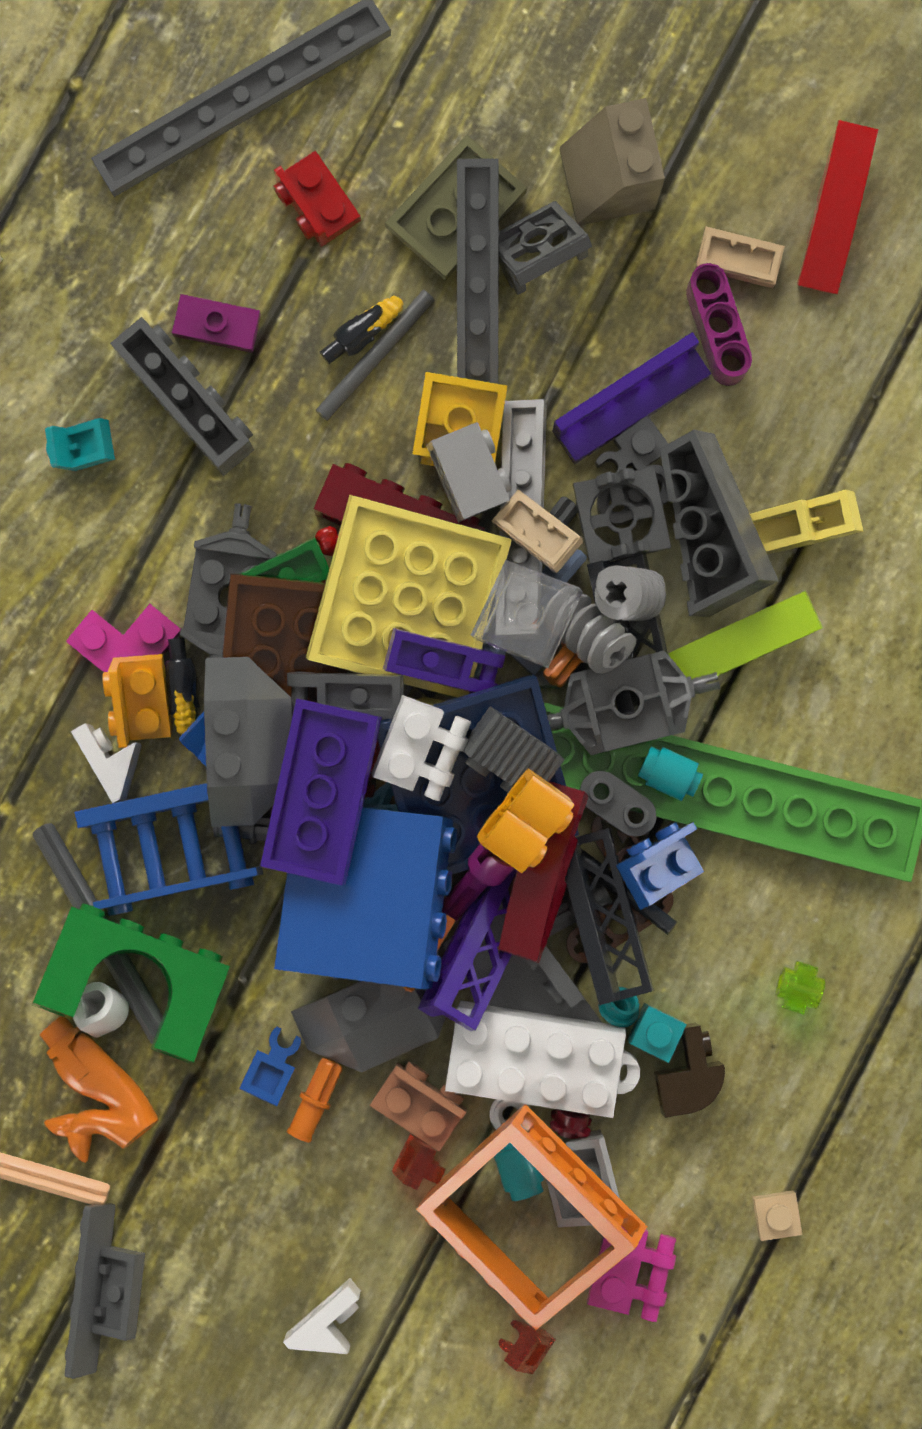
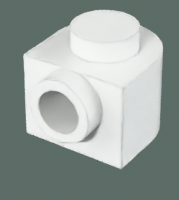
M93 982L86 985L73 1019L81 1031L98 1038L118 1029L125 1022L129 1012V1004L123 994L102 982Z

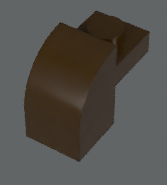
M696 1022L687 1024L681 1036L686 1066L654 1071L660 1111L665 1118L691 1114L706 1108L716 1099L724 1083V1064L720 1061L707 1063L706 1057L712 1056L710 1035L708 1031L702 1032L701 1026Z

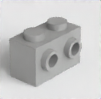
M478 422L434 439L426 445L458 523L510 500L507 494L511 491L508 476L503 468L497 470L491 455L495 453L493 440L487 429L481 431Z

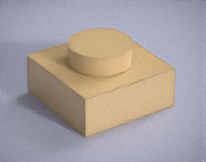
M793 1190L752 1197L758 1236L761 1241L802 1235L797 1197Z

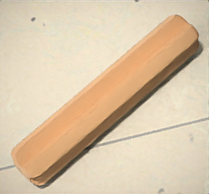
M0 1152L1 1179L91 1205H104L107 1201L110 1189L108 1183Z

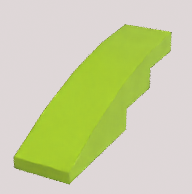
M803 591L668 653V655L686 677L690 676L693 679L717 672V676H720L823 629V626L807 592Z

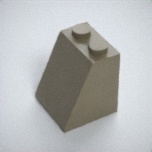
M646 98L604 107L560 146L559 150L575 220L579 226L656 209L665 176Z

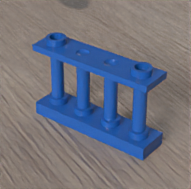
M207 783L75 811L77 827L91 828L92 835H97L109 899L95 901L93 906L98 909L107 908L108 916L133 911V902L228 882L230 890L254 885L253 877L264 875L263 868L254 867L247 869L238 826H221L230 873L206 878L193 813L197 812V804L209 802ZM171 810L172 816L177 817L190 881L166 886L153 822L157 821L156 813ZM131 819L132 826L137 825L150 890L126 895L113 831L117 830L115 822Z

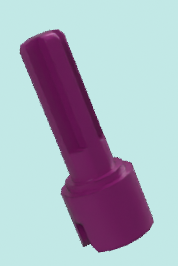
M481 844L468 858L469 870L443 900L442 912L453 918L455 922L487 886L500 885L514 870L512 866Z

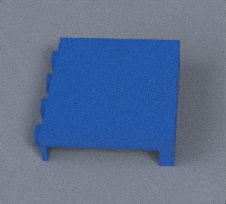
M362 808L346 885L341 886L287 873L274 969L409 988L432 989L433 981H438L441 972V957L437 956L438 939L444 937L447 917L445 913H442L444 896L449 895L452 885V872L447 870L449 853H454L457 845V829L453 828L454 820L441 816Z

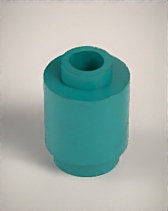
M651 746L638 773V777L646 780L645 785L682 801L685 794L691 797L694 796L703 774L696 771L699 763L667 748L662 747L659 750Z
M511 1143L507 1144L494 1156L504 1191L510 1193L512 1201L527 1199L544 1191L541 1183L544 1181V1176Z

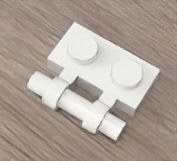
M402 695L371 773L372 776L410 791L414 790L419 776L427 778L430 781L424 795L433 800L440 801L445 786L450 787L455 774L451 771L459 751L464 752L469 739L465 736L471 721L455 716L450 730L439 727L444 714L442 709ZM433 740L444 744L436 766L425 762Z

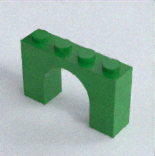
M82 903L80 909L71 906L32 1006L72 1020L93 969L100 962L110 956L122 953L141 955L156 964L163 973L168 986L167 1007L151 1050L189 1064L193 1063L230 966L221 963L223 956L199 948L198 954L182 948L184 943L182 940L167 934L160 933L158 939L143 933L144 926L121 918L119 924L103 918L105 915L103 910Z

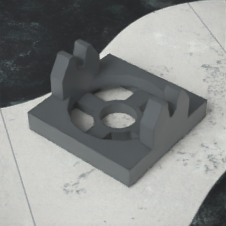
M553 201L499 231V264L510 287L514 288L516 294L519 295L527 291L526 283L567 260L577 256V259L581 261L588 257V249L592 247L588 234L556 201ZM562 233L565 241L552 247L553 238ZM537 235H546L544 239L537 243H527ZM527 252L540 253V255L527 262L514 260Z
M655 467L636 471L625 468L616 473H603L597 476L596 479L573 483L589 564L601 560L614 561L671 548ZM622 485L639 490L648 499L649 505L635 507L632 503L625 501ZM609 488L612 504L607 508L606 513L591 516V509L595 499L604 490ZM623 505L632 511L633 521L629 527L617 528L611 523L610 512L614 507ZM652 517V525L648 534L642 540L633 542L631 530L635 527L637 520ZM608 527L611 531L618 533L620 545L613 546L604 542L595 533L594 529Z

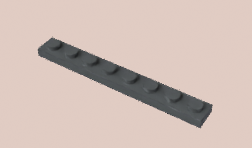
M361 0L91 159L112 195L116 197L391 36V29L373 0Z

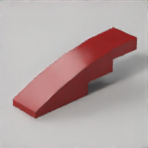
M838 120L816 200L817 205L797 285L838 295L879 129Z

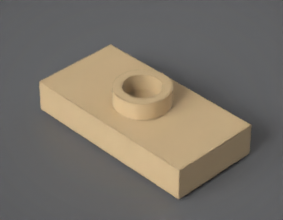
M706 226L695 269L706 263L716 264L724 270L729 278L773 289L776 284L785 246Z
M519 489L492 520L495 527L556 574L583 543L581 536Z

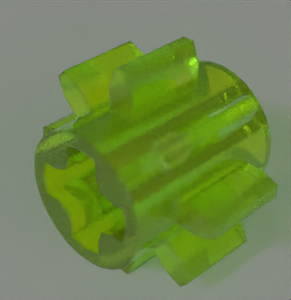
M799 961L795 962L794 969L783 967L775 991L776 997L785 999L782 1008L803 1015L806 1012L807 1006L814 1009L818 1008L825 989V979L816 976L818 967Z

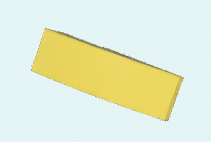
M842 490L810 500L801 499L750 514L767 554L863 532L855 492L850 490Z

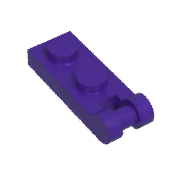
M393 628L383 669L396 674L478 692L498 686L495 683L498 668H503L506 656L489 650ZM473 662L482 664L479 678L470 677Z

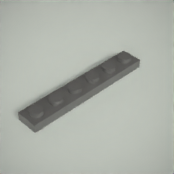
M457 159V377L498 384L499 159Z

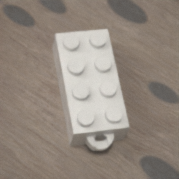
M461 1000L457 1010L469 1016L475 1003ZM488 1005L476 1031H469L455 1022L445 1091L613 1118L617 1094H625L635 1088L640 1078V1066L637 1059L630 1052L624 1051L625 1027ZM626 1065L627 1075L624 1080H620L621 1067Z

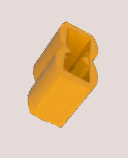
M528 768L513 785L504 801L485 822L477 838L482 846L520 873H523L529 866L534 868L543 859L547 851V846H545L547 840L555 832L560 834L567 828L573 818L571 810L574 804L567 795Z

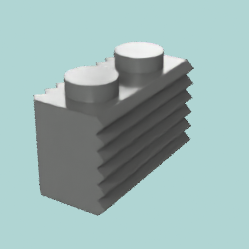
M491 706L467 737L469 740L464 749L466 755L469 756L465 763L485 777L491 771L503 779L500 787L508 793L528 768L549 782L565 760L555 750Z

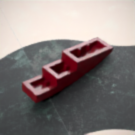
M550 781L551 785L567 795L573 802L574 806L571 810L573 818L563 832L560 834L555 832L545 843V846H547L546 854L534 868L529 866L523 873L517 870L498 948L502 952L536 963L540 962L567 888L564 879L578 843L575 833L589 798L585 791Z

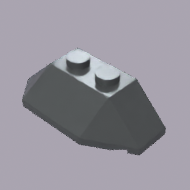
M249 657L206 658L204 716L207 792L211 827L254 825L274 804L292 721L291 697Z
M441 944L437 951V956H440L441 959L446 951L443 948V944ZM357 981L291 1011L309 1051L359 1072H364L437 1039L446 1018L444 1015L430 1017L417 1009L427 989L415 988L413 992H409L400 986Z

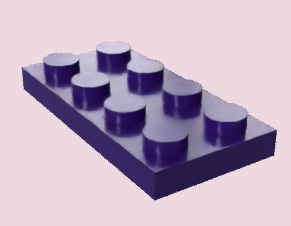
M296 698L260 864L261 867L341 886L346 885L382 717Z

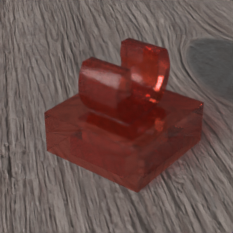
M410 1134L392 1169V1173L403 1184L418 1190L423 1178L439 1184L446 1169L433 1159L436 1151L430 1145Z
M512 1320L510 1324L518 1330L519 1338L514 1345L509 1340L502 1338L499 1340L500 1348L508 1352L504 1361L516 1371L534 1374L556 1338L545 1329L539 1328L535 1330L524 1322Z

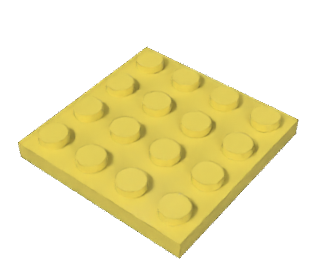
M349 495L306 658L310 661L362 674L401 675L383 669L393 628L482 649L512 539ZM473 662L470 677L475 675L477 662ZM404 675V684L454 697H461L470 693L468 690Z

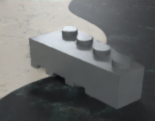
M694 429L662 447L660 453L669 502H673L676 523L673 524L675 539L680 542L683 564H680L683 581H687L690 601H687L689 616L710 617L778 582L779 580L715 434Z

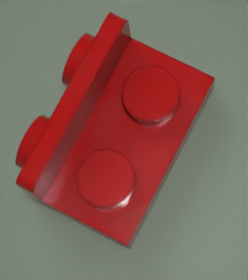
M316 150L285 171L281 166L274 169L277 183L273 185V189L285 207L290 204L293 205L299 214V217L295 219L296 223L308 240L315 237L319 245L323 247L361 221L360 214Z

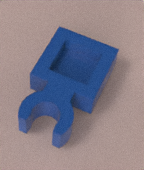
M278 1026L274 1028L269 1036V1047L271 1049L269 1055L257 1050L239 1087V1090L275 1107L278 1106L295 1067L284 1062L287 1057L293 1055L299 1049L301 1044V1037L296 1036L290 1047L282 1048L279 1046L277 1037L282 1028Z

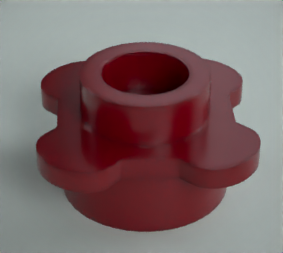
M560 1109L551 1112V1117L554 1120L550 1122V1128L559 1135L569 1139L590 1136L591 1130L588 1128L592 1122L590 1114Z

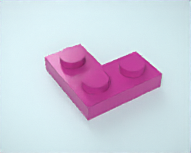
M150 603L124 635L95 611L91 610L66 642L101 671L108 672L113 658L164 655L169 649L168 639L178 638L181 628Z

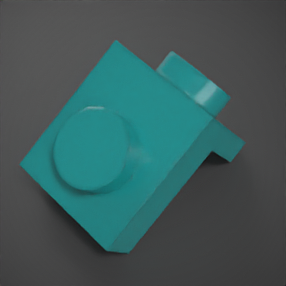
M97 418L67 428L58 426L45 428L46 452L53 468L78 471L115 460L110 424L107 419Z

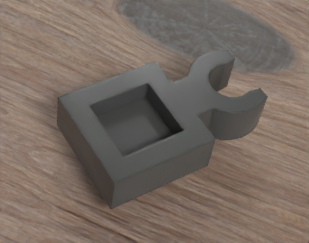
M647 415L614 439V444L619 449L617 452L608 451L601 454L597 458L595 465L599 468L606 462H612L616 465L617 472L630 465L634 471L640 470L661 458L660 449L668 445V442Z

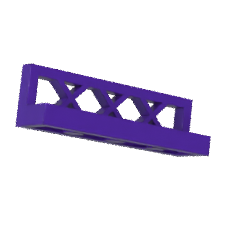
M693 332L554 421L552 432L574 465L621 435L647 415L648 417L710 377L711 372L696 351L699 341Z
M515 868L500 885L487 886L465 911L441 959L439 979L437 982L433 981L432 989L426 990L417 1009L430 1017L444 1015L467 1030L476 1031L512 956L502 951L498 953L497 947H499L500 941L495 942L490 925L495 916L504 913L506 915L510 899L508 888L513 878L516 877L517 870ZM502 902L504 909L498 910ZM485 939L486 945L480 947L483 940ZM488 950L493 967L487 977L477 979L473 960L477 953ZM467 975L468 982L462 984ZM485 982L482 990H480L479 984ZM468 987L471 989L475 1003L469 1016L452 1007L458 991Z

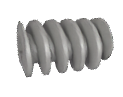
M617 565L607 567L598 574L594 592L595 602L600 612L608 618L628 621L651 620L661 612L665 605L666 591L664 579L656 571Z
M571 586L562 590L550 601L546 608L543 619L545 628L552 634H555L559 641L566 644L569 650L577 653L578 658L584 663H588L595 673L603 674L621 665L633 651L636 637L631 633H625V628L620 623H614V619L602 614L596 603L591 604V598L588 595H578L577 586Z

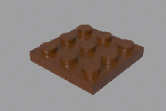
M230 573L222 658L249 657L290 697L291 686H287L288 672L347 674L348 670L310 661L306 658L326 583ZM308 687V701L317 702V687Z

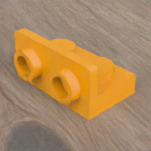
M163 654L113 658L108 672H103V689L105 697H112L113 711L108 713V726L110 735L117 736L118 748H126L130 740L171 737L173 731L171 715H169Z

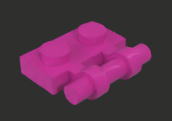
M646 1229L636 1249L590 1286L587 1304L629 1315L632 1299L641 1300L644 1302L641 1318L657 1322L660 1307L665 1306L668 1293L664 1289L669 1269H674L677 1257L673 1254L676 1238L660 1234L657 1249L646 1247L645 1244L648 1236V1230ZM603 1236L598 1256L611 1246ZM641 1261L653 1264L648 1286L636 1283Z

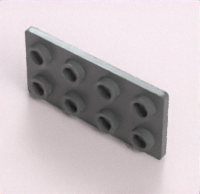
M502 902L498 910L504 909ZM505 913L495 916L490 925L495 942H499L501 939ZM451 936L443 943V948L445 950L447 949L453 936ZM485 939L483 940L480 947L486 945ZM546 946L539 963L512 955L488 1004L489 1006L602 1023ZM488 950L477 953L473 960L477 979L487 977L493 967ZM485 982L479 984L480 990H482Z

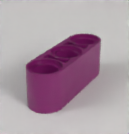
M702 264L691 275L686 289L687 300L712 376L722 385H736L741 382L752 363V353L724 270L716 264ZM703 279L710 280L714 283L716 292L713 294L702 293L698 289L696 282ZM715 317L722 318L727 322L729 330L723 333L715 332L711 329L709 320ZM728 355L736 357L741 363V369L733 372L727 370L722 365L721 358Z

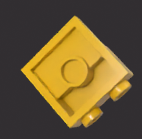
M426 372L412 454L421 456L420 464L434 466L426 445L434 439L478 422L481 431L487 429L493 440L495 453L491 455L495 463L508 386Z

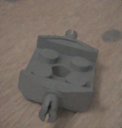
M234 504L232 528L229 529V532L227 531L194 542V548L196 549L184 627L181 629L180 635L208 653L209 658H222L227 608L222 606L220 594L224 588L229 586L230 573L240 574L277 556V553L251 537L250 532L247 531L252 509L250 505L244 504L243 507L242 504Z
M660 651L625 660L612 671L603 674L595 673L592 669L570 674L564 708L560 709L559 713L549 714L547 717L550 722L551 731L565 728V730L570 729L592 756L684 733L691 698L696 697L695 694L720 690L721 688L719 681L706 684V682L718 680L717 672L691 679L690 676L686 677L665 651ZM623 691H633L640 699L638 710L631 715H624L616 709V697Z

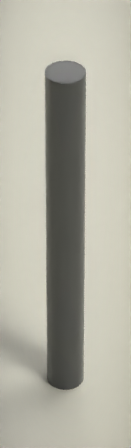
M422 290L318 406L316 412L322 418L328 421L432 305L435 300L427 291Z

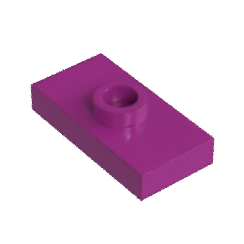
M180 294L172 335L178 338L253 353L261 312L260 310Z

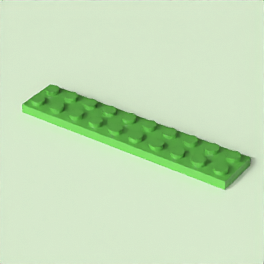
M544 703L547 715L559 713L560 709L564 708ZM565 728L552 731L557 753L565 759L561 764V769L566 786L579 790L586 776L596 771H606L648 798L656 809L657 818L684 825L694 822L699 829L905 882L912 881L922 840V799L673 735L591 756L570 729L565 730ZM651 746L659 750L662 747L667 748L699 763L696 771L703 774V777L693 797L685 794L683 800L680 801L645 785L646 780L638 777V773ZM597 784L593 789V793L597 799L604 800L607 798L609 790L606 785ZM633 807L630 809V811L643 814L639 808Z

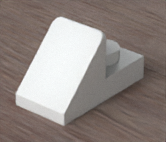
M85 723L71 731L111 802L126 801L140 754L141 744L135 742L110 756L108 751L113 749V746L101 727L95 730L92 725Z
M349 1278L286 1333L283 1343L288 1349L348 1354L350 1343L334 1325L333 1321L337 1320L341 1324L359 1308L355 1302L359 1300L361 1290Z

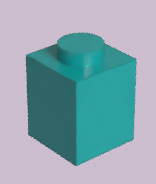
M644 1003L627 1041L631 1045L669 1063L687 1024Z

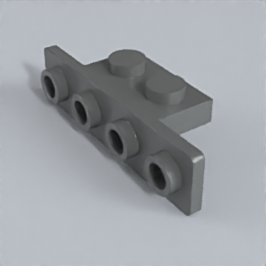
M115 1204L85 1206L83 1211V1217L80 1222L79 1254L75 1265L74 1297L70 1308L69 1340L65 1351V1377L75 1379L97 1371L101 1335L124 1341L136 1338L145 1253L111 1246Z

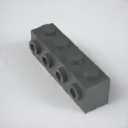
M141 317L110 343L123 362L222 476H225L254 451L249 440L253 434L238 416L233 420L230 419L222 409L227 405L226 402L211 385L205 390L196 380V377L200 374L199 371L185 355L180 359L176 357L169 348L174 343L158 324L151 328Z

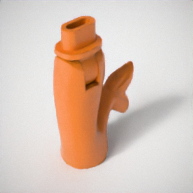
M58 1017L40 1033V1037L50 1048L46 1054L50 1059H53L54 1067L61 1079L77 1093L97 1100L109 1107V1109H89L78 1114L70 1113L45 1120L44 1124L49 1131L57 1136L67 1138L71 1151L80 1161L84 1163L88 1161L92 1134H100L124 1149L139 1139L159 1121L155 1110L136 1082L91 1037L82 1033L78 1027L74 1028L67 1018Z

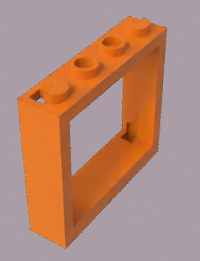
M526 1104L433 1186L416 1208L425 1218L428 1225L436 1229L454 1247L456 1253L465 1259L484 1278L485 1282L514 1308L517 1315L525 1319L535 1330L539 1329L635 1250L647 1228L645 1223ZM509 1143L611 1244L610 1247L550 1297H547L449 1198L450 1195Z

